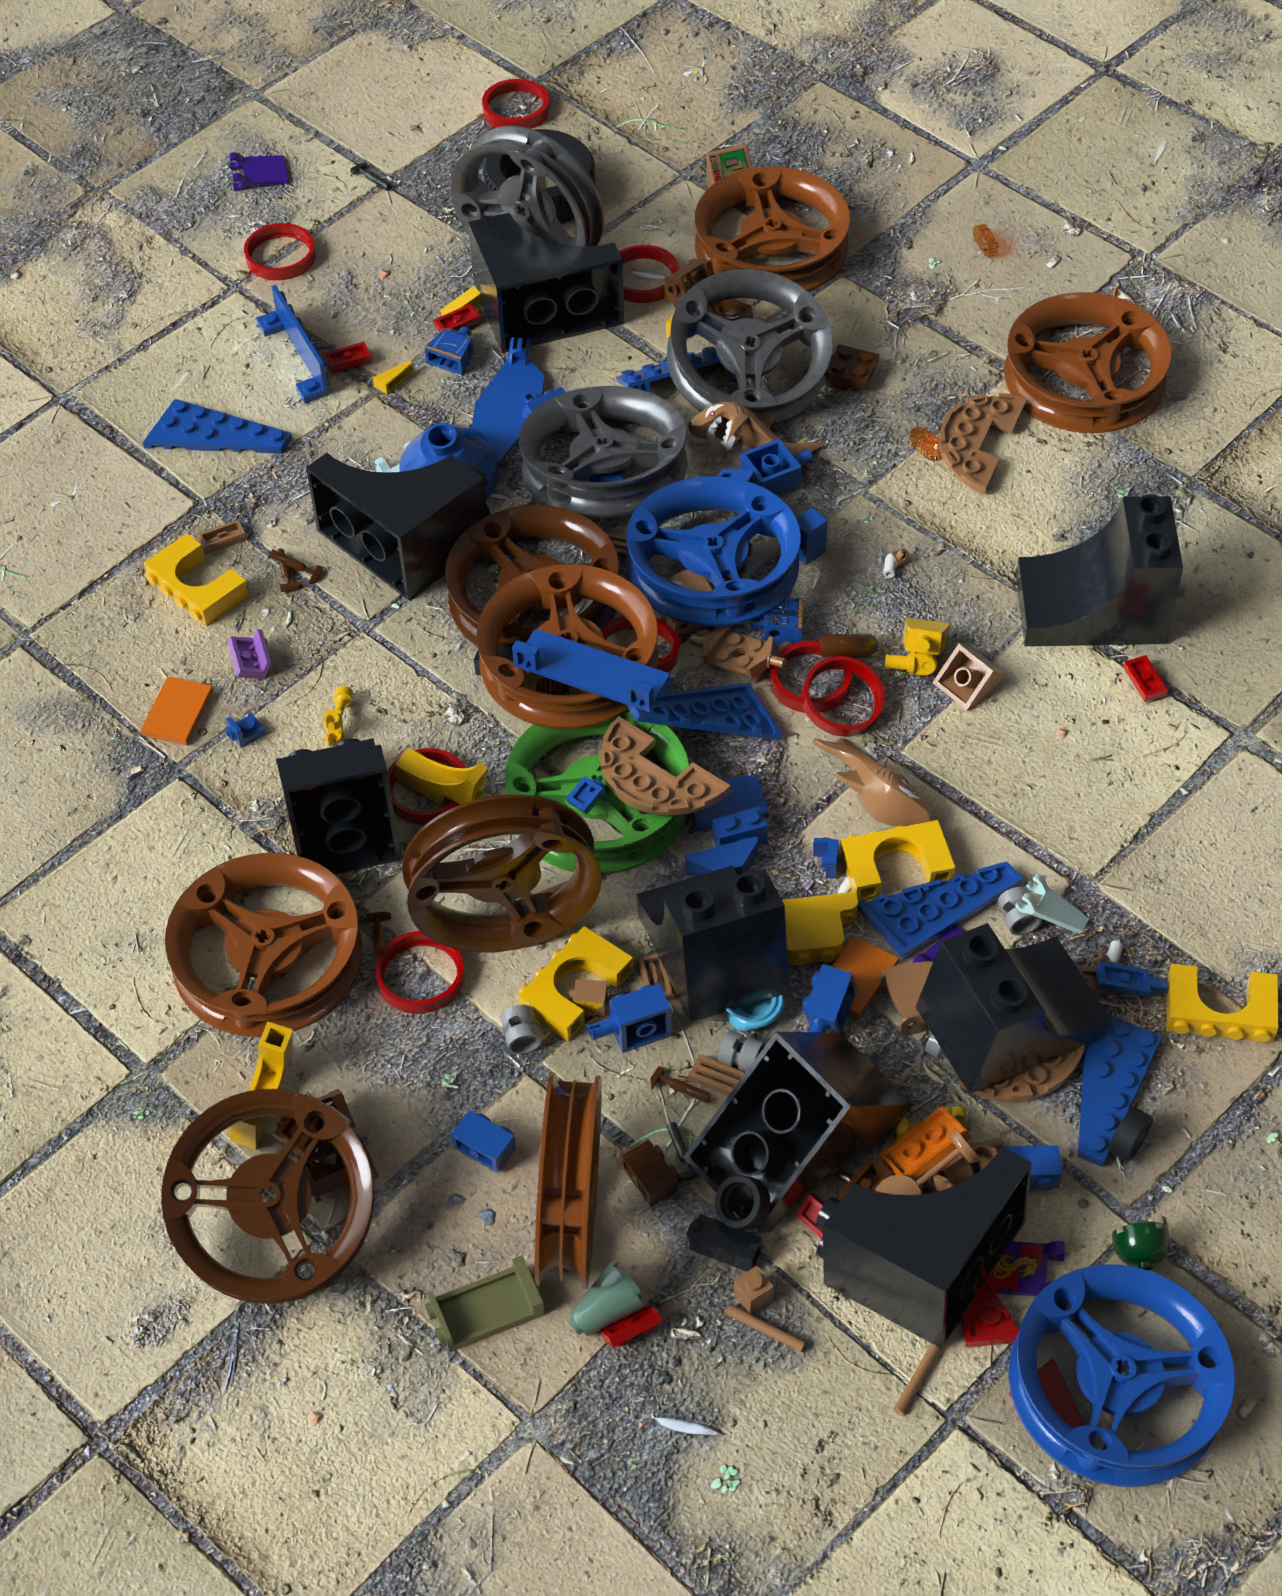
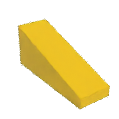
M473 286L440 310L441 314L445 315L469 303L475 309L481 307V293Z
M409 360L374 376V387L385 394L390 393L414 372L413 362Z

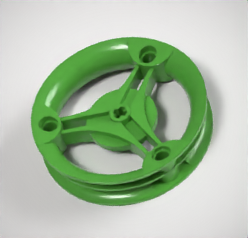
M630 710L619 716L655 738L656 746L651 752L660 760L668 773L677 777L689 766L683 745L669 727L660 724L637 722ZM616 718L598 725L577 729H554L533 724L520 736L509 755L505 770L507 795H531L548 798L570 807L582 817L604 819L616 827L623 834L622 838L594 841V856L599 864L601 875L619 873L639 867L659 856L676 840L685 825L688 814L657 815L647 813L642 815L637 809L625 804L612 793L603 778L599 759L600 752L596 756H589L576 761L564 774L534 779L531 774L537 762L556 746L581 737L604 736ZM584 776L592 781L598 779L606 786L605 792L609 797L607 802L600 799L587 815L566 800V797ZM621 812H624L631 820L629 823L620 814ZM550 851L542 859L550 865L570 872H574L576 867L575 855L572 852L557 853Z

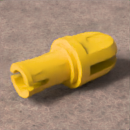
M910 652L907 656L886 654L885 669L906 670L909 675H931L938 666L934 655Z

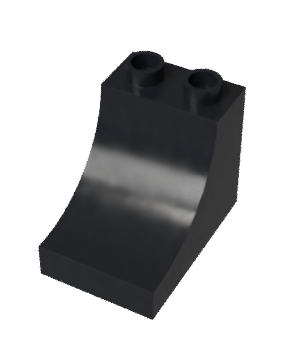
M510 213L486 216L468 222L474 286L481 293L482 307L502 353L509 352L510 339L512 337L515 338L514 349H517L518 338H523V348H526L527 338L531 339V346L625 324L623 259L615 242L596 246H568L552 243L536 237L523 229Z
M325 453L306 467L317 531L408 601L445 575L447 558L457 539L474 523L491 514L485 501L484 488L487 487L488 481L484 472L475 464L465 465L453 455H449L434 464L402 472L362 470L342 463L328 453Z
M1148 494L1142 497H1122L1120 506L1112 519L1099 532L1086 541L1052 554L1018 557L1016 583L1024 647L1167 644L1183 571L1171 496Z
M374 738L362 741L346 739L338 743L337 746L315 751L299 749L290 753L287 757L276 759L297 856L322 865L334 875L402 860L387 767L381 744L375 746Z
M732 865L636 894L638 915L690 1023L726 1012L727 1008L736 1009L789 992L785 905L766 869L738 875Z
M988 923L941 941L916 1004V1009L969 1094L1103 1038L1113 1022L1057 936L1030 946L1005 949Z
M775 1032L683 1158L716 1193L722 1182L734 1175L752 1176L761 1180L769 1191L771 1207L768 1217L764 1222L751 1230L754 1233L772 1232L792 1206L829 1172L865 1150L882 1146L914 1104L841 1033ZM740 1186L733 1195L732 1210L741 1219H745L752 1212L754 1196L749 1187Z
M1001 1147L994 1158L977 1174L958 1185L938 1192L919 1195H894L867 1189L853 1183L841 1201L833 1196L829 1197L823 1204L816 1219V1227L823 1230V1236L818 1244L816 1256L823 1259L824 1284L942 1349L961 1321L962 1315L976 1298L977 1294L974 1290L976 1281H981L977 1285L978 1292H980L985 1284V1276L980 1272L982 1266L990 1277L1026 1222L1032 1162Z

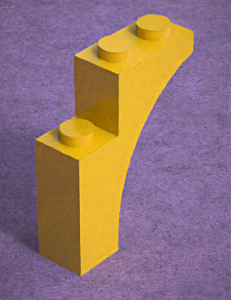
M408 747L395 763L393 777L443 807L447 800H453L461 805L484 798L486 793L484 788L488 782L486 778L488 767L482 763L470 768L449 767L432 761Z

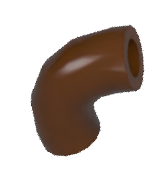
M871 633L823 634L821 638V655L823 658L834 656L867 657L874 654L878 648V641Z

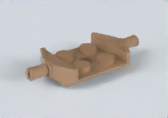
M729 625L721 626L706 636L695 632L691 635V642L703 645L702 656L704 664L749 677H758L767 667L770 668L771 665L784 669V666L787 664L786 658L774 656L775 645L771 636H769L766 642L731 632Z

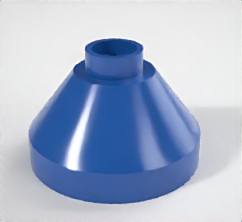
M437 423L420 433L407 445L401 456L400 472L422 468L434 464L449 455H453L465 465L475 464L484 472L488 481L487 487L484 488L485 500L492 494L497 485L499 465L495 449L491 441L483 433L472 427L460 424Z

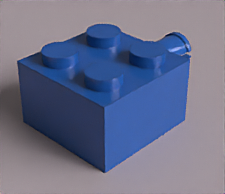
M780 438L740 454V469L753 470L757 485L771 491L775 495L801 486V466L813 463V456L809 449L792 455Z
M822 964L820 971L814 973L811 983L813 990L810 996L807 995L805 997L802 1010L805 1011L804 1013L810 1026L809 1032L842 1033L857 992V986L852 973Z
M660 983L646 985L634 992L619 994L615 998L610 999L609 1018L588 1024V1032L592 1041L614 1033L622 1053L671 1037V1007Z

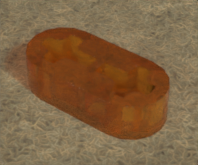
M985 223L974 226L973 237L984 256L991 257L997 255L999 252L998 243Z
M916 427L910 431L909 444L912 448L930 461L942 459L939 439L922 427Z

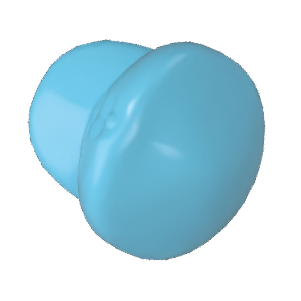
M781 994L736 1009L727 1008L726 1014L728 1015L729 1022L740 1031H752L774 1022L782 1013L785 1004L784 996Z

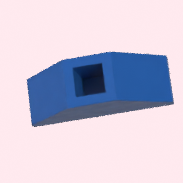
M757 836L742 838L736 842L725 845L720 844L714 848L685 855V872L695 877L733 865L738 875L747 873L758 855Z

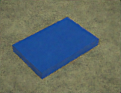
M757 775L722 780L731 786V793L716 804L691 813L696 830L711 828L712 819L721 815H729L747 808L752 809L759 806L764 818H769V811Z

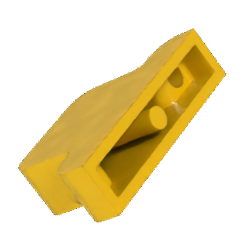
M848 892L782 900L785 905L788 964L802 966L808 963H829L836 960L844 949L845 937L842 925L850 924L857 918V893Z

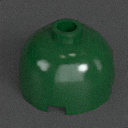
M1155 1222L1128 1224L1123 1226L1124 1232L1117 1234L1115 1229L1111 1234L1114 1250L1119 1259L1128 1266L1148 1271L1153 1270L1155 1264L1162 1262L1170 1248L1169 1229L1163 1223L1162 1228H1156Z

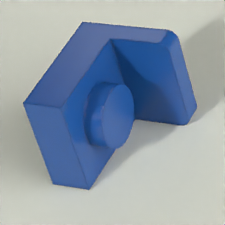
M254 714L237 722H234L231 717L226 718L228 727L225 729L226 734L231 741L235 740L240 748L266 735L265 728Z
M584 776L566 797V800L587 815L600 799L607 802L609 797L605 792L606 786L598 779L592 781Z
M814 838L813 856L822 857L821 868H826V878L836 879L839 840Z

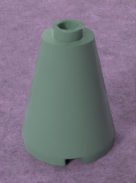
M616 1260L609 1263L570 1312V1316L573 1319L569 1321V1324L578 1335L584 1333L586 1336H589L650 1305L646 1298L641 1302V1291L622 1267L616 1270V1267H618Z

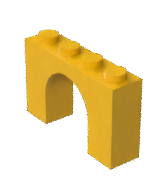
M186 533L144 562L145 576L152 585L156 584L165 596L173 598L181 609L185 608L190 612L193 619L199 620L208 626L249 596L246 580L232 569H229L211 583L203 586H189L180 582L187 572L205 561L202 545Z
M938 820L909 826H898L884 831H873L859 836L852 835L840 840V857L852 892L857 893L858 901L877 898V896L881 895L882 882L875 862L879 857L889 852H904L915 857L922 866L927 883L939 879L941 882L950 880L955 875V865Z
M585 926L578 933L575 932L571 935L564 948L557 950L547 966L541 967L536 973L535 978L529 985H524L518 994L519 1005L531 1006L534 1010L536 1021L568 1042L585 1025L584 1010L563 997L556 990L559 981L570 973L585 971L597 975L618 989L633 973L632 956Z
M1170 965L1167 977L1166 1031L1178 1034H1201L1205 1037H1228L1233 1040L1249 1039L1256 1040L1257 1042H1274L1278 1030V974L1251 972L1247 983V1006L1238 1012L1227 1014L1216 1012L1208 1008L1201 1001L1197 991L1198 966Z
M267 1021L258 1044V1061L249 1091L280 1089L293 1055V1029ZM269 1116L250 1118L230 1126V1142L256 1150Z

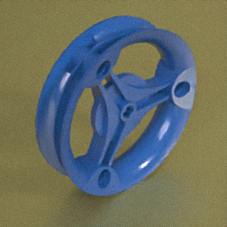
M718 476L696 477L677 481L658 489L644 499L629 520L626 537L629 551L627 556L629 580L644 594L654 610L671 619L701 626H728L744 623L759 618L778 607L788 597L796 584L799 573L798 553L801 542L798 521L792 510L782 499L754 483ZM720 510L738 513L737 516L720 524H703L690 530L659 528L665 522L691 512ZM757 534L776 537L781 548L779 562L772 572L760 581L740 579L737 571L747 561L748 542ZM654 555L677 559L689 571L707 577L714 584L715 589L713 592H705L676 585L660 576L650 565L649 560ZM722 576H728L729 581L724 582Z
M1116 1264L1095 1265L1077 1269L1059 1277L1045 1287L1033 1300L1024 1316L1020 1330L1013 1343L1008 1368L1009 1387L1014 1407L1022 1424L1036 1444L1047 1455L1071 1472L1098 1483L1120 1487H1143L1159 1484L1181 1475L1195 1465L1207 1452L1225 1421L1232 1405L1235 1387L1234 1364L1230 1348L1221 1328L1209 1311L1192 1294L1173 1281L1145 1269ZM1113 1300L1143 1307L1170 1323L1185 1338L1192 1350L1183 1352L1158 1351L1134 1335L1124 1332H1109L1091 1318L1081 1305L1091 1301ZM1073 1322H1075L1082 1329V1331L1091 1339L1090 1341L1073 1324ZM1060 1331L1079 1356L1076 1365L1077 1380L1082 1392L1092 1403L1089 1425L1073 1429L1054 1410L1043 1391L1038 1375L1037 1356L1044 1333ZM1186 1366V1370L1166 1372L1164 1368ZM1191 1384L1194 1390L1204 1398L1201 1410L1194 1424L1182 1437L1168 1445L1151 1450L1128 1451L1121 1440L1115 1436L1118 1425L1124 1417L1140 1415L1150 1410L1157 1403L1165 1388ZM1101 1411L1114 1415L1109 1431L1097 1427Z

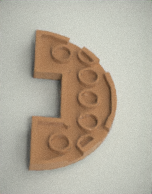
M999 393L998 396L976 395L970 397L969 401L965 403H958L946 415L939 435V447L942 458L950 471L973 490L985 493L1000 457L980 450L990 427L992 426L1012 434L1027 398L1006 393Z
M619 716L612 722L603 737L599 757L603 778L617 798L635 809L657 815H682L708 808L731 793V786L693 762L677 777H674L644 758L656 746L655 738Z
M1085 1045L978 1090L973 1094L1003 1102L1028 1101L1050 1094L1066 1083L1073 1075L1081 1061ZM961 1081L960 1087L967 1090Z

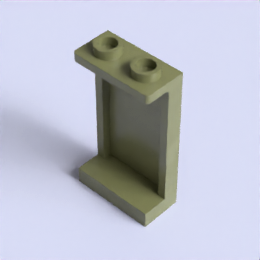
M523 1255L513 1258V1267L437 1297H435L433 1291L427 1293L429 1303L425 1304L430 1321L436 1320L438 1325L435 1328L436 1336L440 1345L446 1344L449 1353L545 1315L543 1301Z

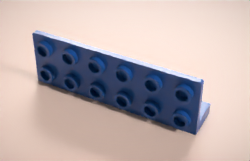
M276 285L271 286L276 311L256 317L257 325L265 337L285 330L313 378L295 384L296 390L304 404L329 395L327 386L330 385V382L325 373L327 364L324 357L319 356L316 344L311 343L308 331L303 330L299 317H295L292 305L287 304L284 292L279 291Z
M714 346L703 348L700 353H688L695 369L720 362ZM667 359L662 360V364L655 366L654 364L644 365L638 371L621 372L622 375L616 377V381L626 387L652 393L649 382L671 376ZM731 372L732 379H737L736 374Z
M538 629L533 631L527 643L516 640L512 647L514 667L647 712L651 711L669 679V673Z

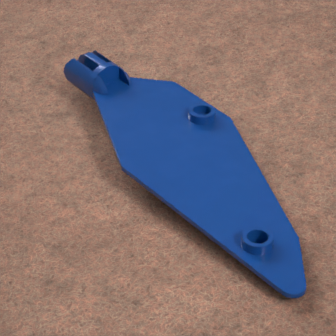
M512 337L510 339L508 359L477 399L474 406L472 428L483 433L491 441L496 452L498 465H500L519 439L520 429L525 421L522 417L525 403L533 397L542 396L544 374L530 361L532 341L527 338L526 351L523 350V338H518L517 349H514L515 338Z

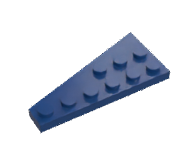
M174 399L143 441V446L146 449H152V446H163L164 449H172L175 446L185 447L186 450L221 451V448L232 449L233 452H241L242 449H253L255 453L282 454L292 440V436L287 431Z
M750 683L660 693L650 712L626 705L637 722L780 740L783 732Z
M1006 861L980 868L978 872L965 876L961 873L954 875L953 879L941 882L939 879L905 888L901 893L894 895H879L877 899L867 902L861 900L858 901L857 910L892 948L905 959L998 900L1005 891L1022 885L1024 878Z
M1112 1015L1109 1016L1113 1022L1105 1037L1086 1044L1083 1055L1077 1157L1101 1167L1104 1166L1110 1153L1108 1149L1113 1135L1122 1119L1130 1110L1162 1039V1035Z

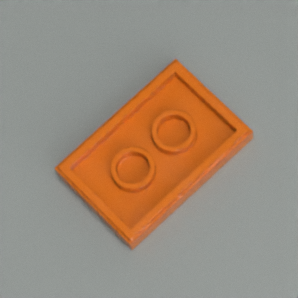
M167 676L141 728L142 736L187 745L213 692L212 685Z
M854 935L831 967L853 974L857 992L849 1014L859 1019L881 988L879 983L880 973L885 971V968L896 966L899 958Z
M941 1106L880 1152L878 1157L887 1168L893 1171L894 1175H904L915 1181L956 1149V1146L949 1139V1133L953 1129H956L965 1141L970 1139L971 1135L964 1126Z

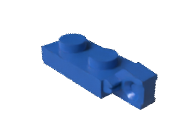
M1099 961L1095 966L1096 983L1099 989L1143 997L1163 996L1166 990H1168V980L1153 977L1148 969Z

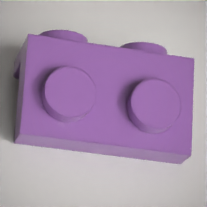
M256 629L253 638L230 636L228 645L237 677L265 679L268 670L272 668L273 660L272 656L269 655L267 639L264 638L262 629Z

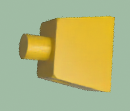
M906 617L902 640L905 650L940 655L948 645L950 623Z

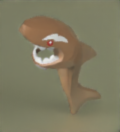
M724 401L713 404L696 415L687 424L689 432L697 438L709 437L711 439L718 437L726 450H731L739 442L751 448H756L779 439L770 430L776 416L757 414L749 408L734 402ZM783 442L792 455L803 452L806 449L813 453L822 448L820 443L815 442L797 444ZM809 463L801 467L808 470L811 468V464Z
M816 738L813 740L815 746L839 758L850 767L851 772H837L835 776L858 793L862 807L874 820L891 826H909L925 823L931 819L932 810L929 803L917 791L908 787L907 779L899 772L891 768H884L872 758L858 751L844 738H840L837 742H828Z

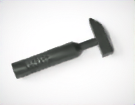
M359 163L350 168V173L356 174L361 172L365 178L386 191L391 189L392 185L369 170H364L367 168V163Z
M669 1123L666 1126L679 1160L684 1163L687 1170L679 1174V1180L688 1181L700 1176L683 1158L688 1150L677 1123Z

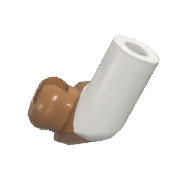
M900 549L887 555L883 575L886 578H893L895 576V569L906 563L909 558V552L906 549Z
M1112 941L1108 953L1103 954L1099 952V955L1097 952L1093 953L1091 956L1093 967L1099 961L1117 964L1123 944L1119 941Z

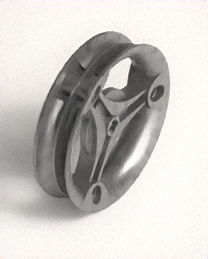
M521 126L494 128L485 133L476 142L474 147L458 160L453 169L451 177L452 201L459 221L468 236V222L486 216L510 213L523 229L536 237L552 243L568 246H596L601 241L604 231V211L601 198L591 177L567 149L538 131ZM495 154L509 155L521 168L520 176L508 178L498 191H489L486 184L478 176L482 161L486 157ZM545 175L558 186L571 206L577 224V237L571 238L558 221L555 205L546 191Z
M736 269L720 272L694 285L678 303L673 314L667 345L669 373L681 395L700 412L716 403L724 401L734 402L749 408L754 413L776 416L771 426L777 425L796 417L806 410L821 391L826 377L824 374L832 355V331L827 316L819 303L809 292L795 282L781 275L763 270ZM751 298L779 306L792 316L771 323L751 318L730 321L714 315L706 309L728 299ZM791 329V331H788V332H786V333H784V334H782V335H778V334H780V333H782V332H785V331ZM698 334L714 344L720 362L726 369L736 374L739 390L729 395L706 382L698 374L690 361L686 345L687 339ZM800 340L812 348L811 364L802 381L791 390L774 397L770 393L761 390V376L770 373L776 368L781 359L782 348ZM746 377L754 378V388H746Z
M595 386L560 394L534 409L525 419L520 429L519 446L524 457L522 461V477L525 486L535 498L545 505L567 509L585 517H613L631 514L644 499L658 489L684 480L688 467L687 454L684 449L686 442L684 419L679 411L665 399L640 389L622 386ZM620 420L637 423L658 432L663 438L660 442L637 439L623 430L610 428L603 421ZM560 431L580 433L572 441L570 457L564 463L559 465L540 461L539 451L550 437ZM631 467H653L640 475L628 479L611 482H585L587 479L601 473H612Z

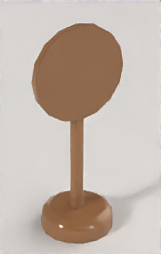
M953 1129L949 1133V1139L956 1146V1149L917 1181L904 1175H892L882 1180L875 1191L894 1195L922 1194L919 1187L960 1154L971 1164L976 1163L980 1158L960 1133Z

